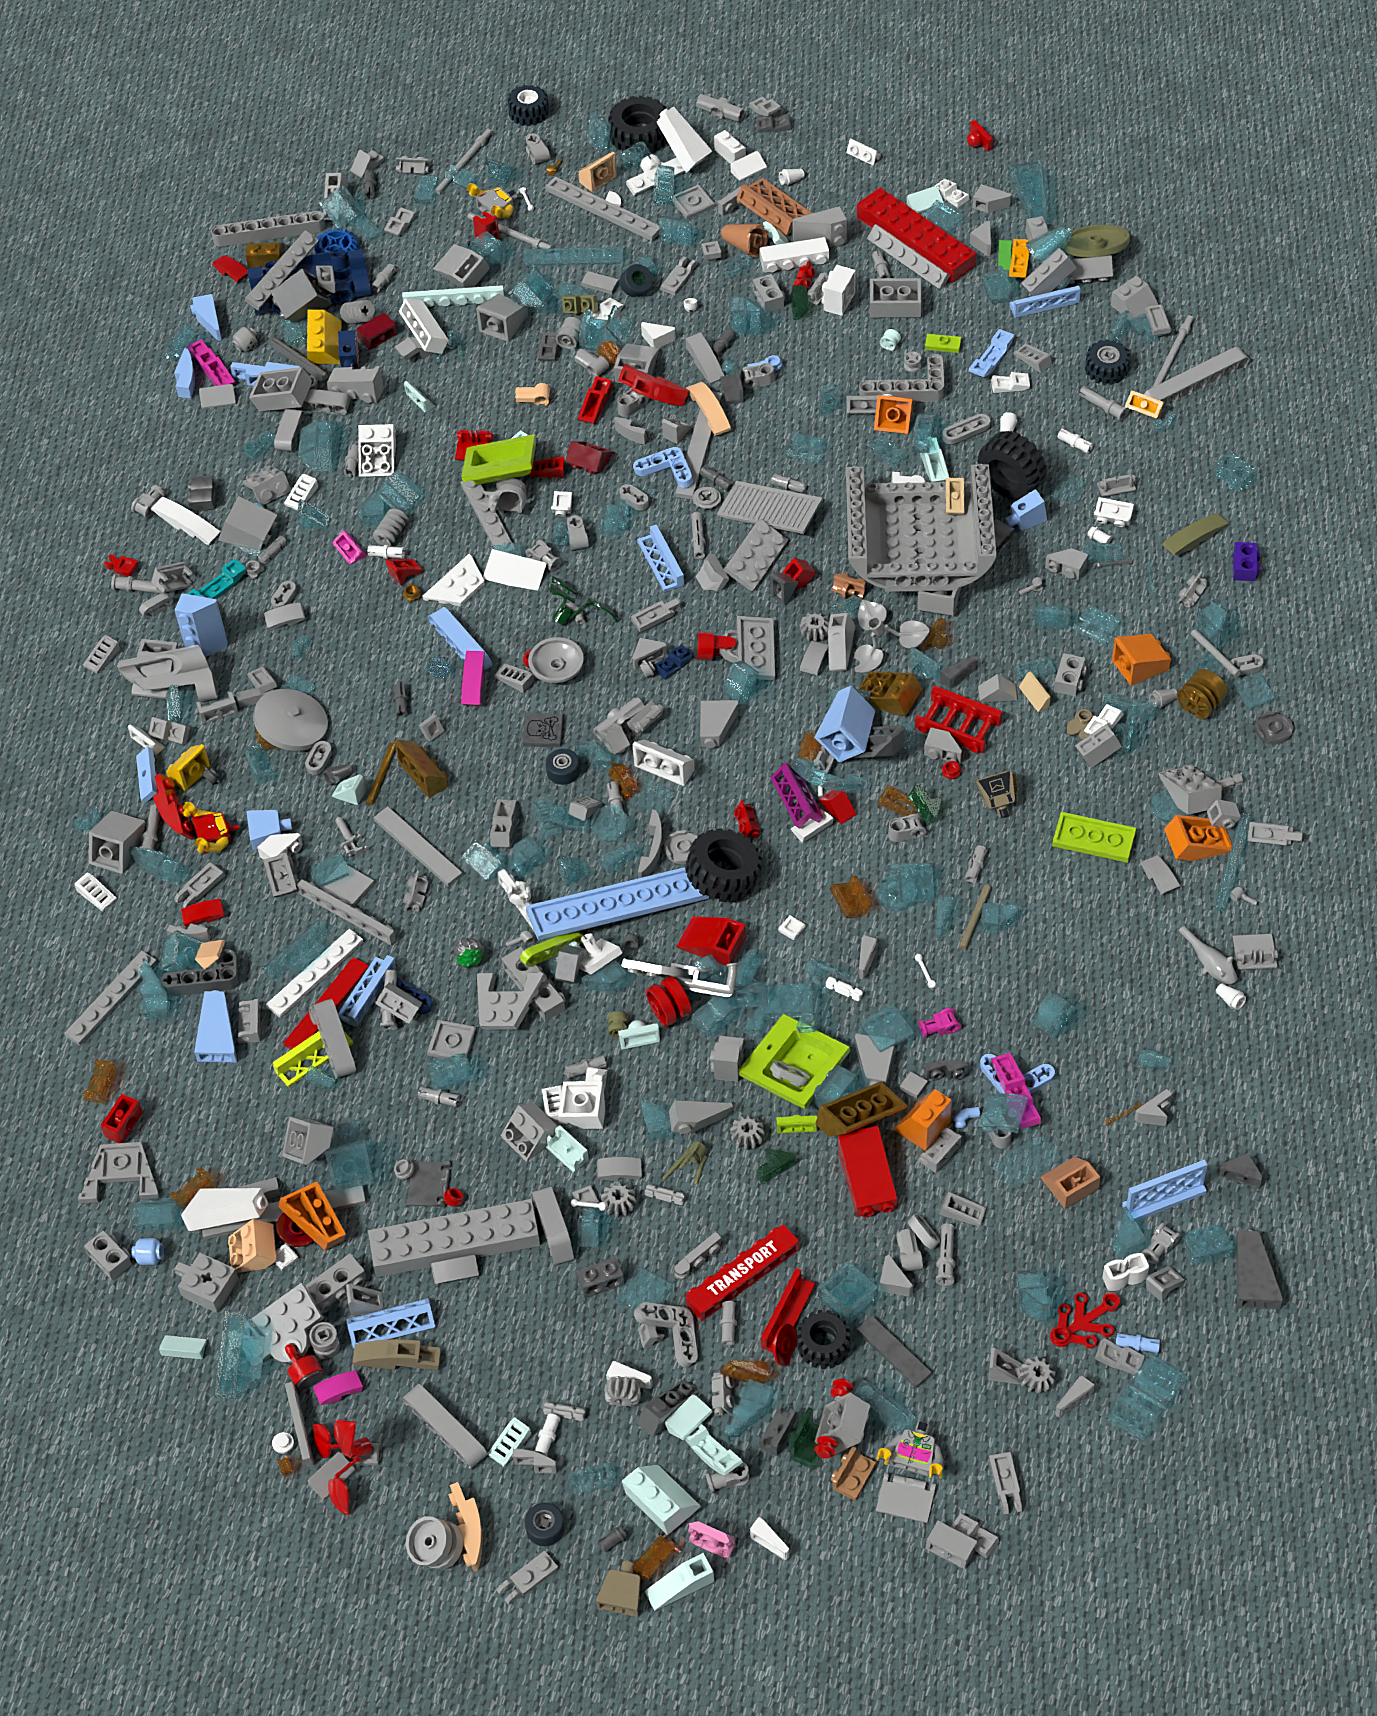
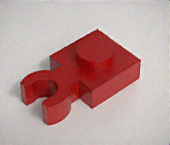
M112 554L108 556L112 562H104L107 569H114L115 573L126 577L132 576L139 565L138 560L125 556L117 559Z

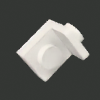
M588 1067L585 1081H602L605 1089L608 1070Z

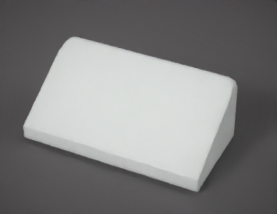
M758 151L731 163V173L739 181L767 168Z
M133 725L128 726L131 738L145 748L147 746L153 748L154 755H157L165 748V746L141 728Z
M820 809L824 818L819 823L809 819L800 829L794 826L791 830L804 843L833 824L834 818Z

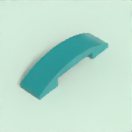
M234 558L221 568L222 573L200 590L192 589L187 594L217 599L230 590L241 579L247 569Z

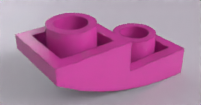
M356 1370L326 1379L316 1384L313 1390L320 1405L338 1402L344 1395L362 1392L363 1385Z

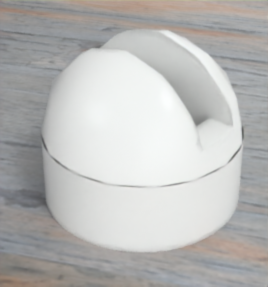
M694 298L685 299V310L687 312H690V310L694 312L697 309V300Z

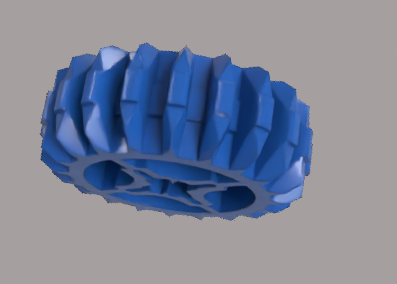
M334 228L332 231L328 229L326 233L322 232V235L318 236L319 241L314 247L315 254L341 249L348 255V251L359 249V243L352 232H348L347 229L343 231L342 228L339 230Z

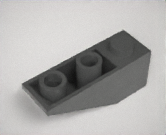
M681 1380L643 1407L637 1424L654 1437L666 1428L665 1421L692 1395L696 1396L699 1391L686 1380Z

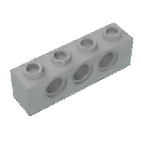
M522 947L501 958L503 969L518 988L524 991L528 973L544 972L539 965L525 966L520 960V955L524 951ZM546 979L544 983L541 982L537 989L539 993L536 997L532 998L530 1003L546 1022L565 1011L564 1003L566 1000L561 992L558 993L555 990L551 979Z
M348 1254L305 1286L320 1312L325 1313L331 1308L333 1303L342 1301L347 1297V1284L362 1286L367 1277L365 1270L351 1254ZM343 1278L347 1279L344 1282H339ZM324 1291H330L328 1294H322Z

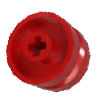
M673 976L663 979L660 986L654 984L645 990L652 1011L665 1027L675 1023L677 1017L683 1019L692 1013V1008L685 991Z

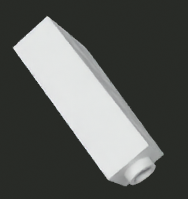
M675 107L669 110L666 108L659 114L660 119L657 121V124L684 171L687 173L701 163L712 150Z
M261 1188L200 1189L181 1216L188 1231H194L259 1218L268 1206V1202Z

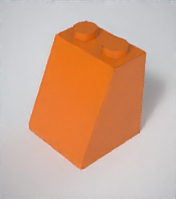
M1152 634L1114 638L1112 661L1130 686L1169 670L1171 657L1168 652L1163 650L1160 641L1155 639Z
M934 1089L919 1099L893 1130L924 1151H927L941 1135L943 1129L947 1128L950 1124L952 1100Z

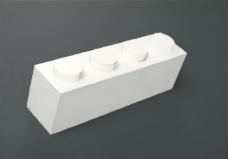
M825 237L759 248L760 261L764 273L806 265L808 260L811 265L829 262V249Z
M405 298L399 313L424 351L442 354L447 346L448 338L422 300Z

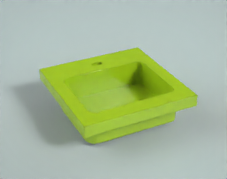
M535 434L467 447L462 471L463 482L473 481L475 485L528 475L531 473L536 446Z
M783 1014L741 1066L738 1073L739 1076L806 1109L849 1054L850 1047ZM775 1060L781 1061L806 1072L810 1076L807 1085L797 1087L787 1079L774 1077L772 1075L773 1072L770 1070Z

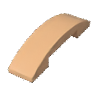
M699 382L686 387L692 400H696L708 419V425L715 436L731 430L722 407L706 384Z

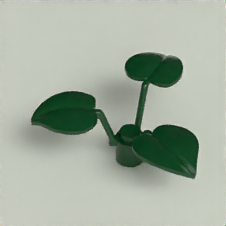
M551 576L552 583H557L566 590L564 592L553 584L549 585L550 595H559L564 598L561 606H559L552 617L556 622L564 626L569 618L573 619L575 615L589 605L605 610L611 614L616 623L618 622L615 614L607 606L595 600H590L574 613H571L572 609L565 604L567 599L573 603L575 602L569 594L572 592L576 595V590L559 578Z

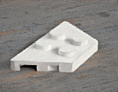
M468 554L423 595V599L425 601L436 600L443 604L450 603L462 606L485 585L484 579L472 556Z

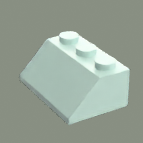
M659 1465L638 1467L622 1480L625 1493L667 1535L700 1508V1505Z

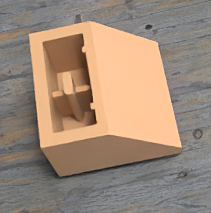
M252 1219L229 1236L231 1267L236 1269L237 1273L266 1269L276 1261L273 1224Z

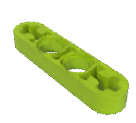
M579 931L556 936L527 948L520 955V960L526 967H531L558 956L559 951L571 942L575 941L580 945L583 935Z

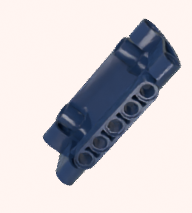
M341 249L307 255L286 278V280L301 269L317 277L316 266H333L335 293L324 289L327 295H329L328 297L332 305L347 303L353 298L371 295L363 249L348 251V255ZM277 261L267 262L264 265L265 270L262 269V266L247 269L251 291ZM272 295L259 310L254 308L256 315L271 312L280 314L281 310L273 302L272 299L274 297Z

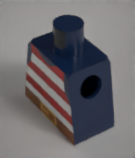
M355 330L338 331V351L341 368L353 367V370L354 368H359V346Z

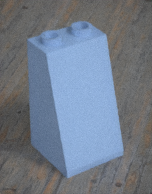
M852 686L846 687L838 691L814 738L838 762L861 754L866 750L875 710Z

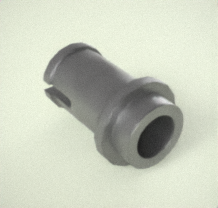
M614 1526L613 1531L599 1539L598 1543L607 1552L618 1542H624V1538L627 1535L620 1526L617 1528Z

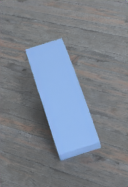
M184 348L174 372L177 382L176 390L178 397L192 398L195 386V373L190 353L187 348Z

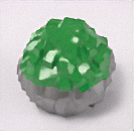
M474 937L463 938L455 942L454 955L456 956V962L465 968L479 965L484 956V947Z

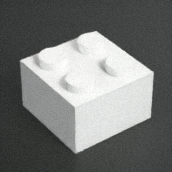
M836 265L834 270L830 271L827 282H824L822 286V292H824L822 298L824 311L843 316L855 295V270Z

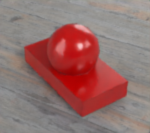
M976 120L971 121L970 133L967 136L968 145L971 147L982 145L987 152L993 149V138Z

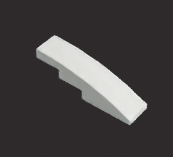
M163 496L151 508L152 511L174 528L182 529L193 538L196 536L207 545H210L220 534V531L210 523Z

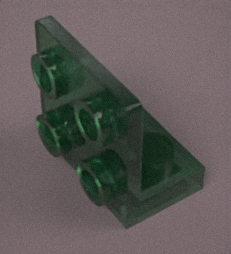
M808 1407L806 1413L802 1412L799 1417L797 1430H793L789 1436L788 1442L790 1446L788 1451L790 1452V1460L814 1470L821 1458L814 1450L815 1446L819 1445L815 1443L819 1425L813 1423V1409Z

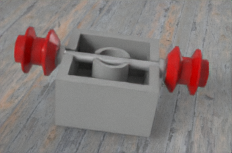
M844 1378L834 1380L832 1383L834 1388L830 1390V1394L835 1398V1401L824 1406L815 1443L819 1445H816L814 1450L819 1457L824 1459L834 1457L837 1453L860 1443L864 1437L865 1423L869 1418L870 1405L850 1393L853 1391V1385Z

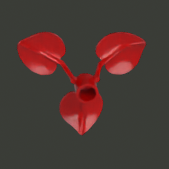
M343 1419L335 1421L334 1436L338 1444L330 1443L331 1435L324 1425L320 1423L313 1424L314 1445L322 1458L330 1456V1448H341L345 1456L354 1458L334 1475V1479H330L328 1482L331 1502L340 1512L350 1515L348 1488L339 1477L355 1463L360 1462V1457L372 1452L371 1442L367 1437L354 1440L355 1421Z

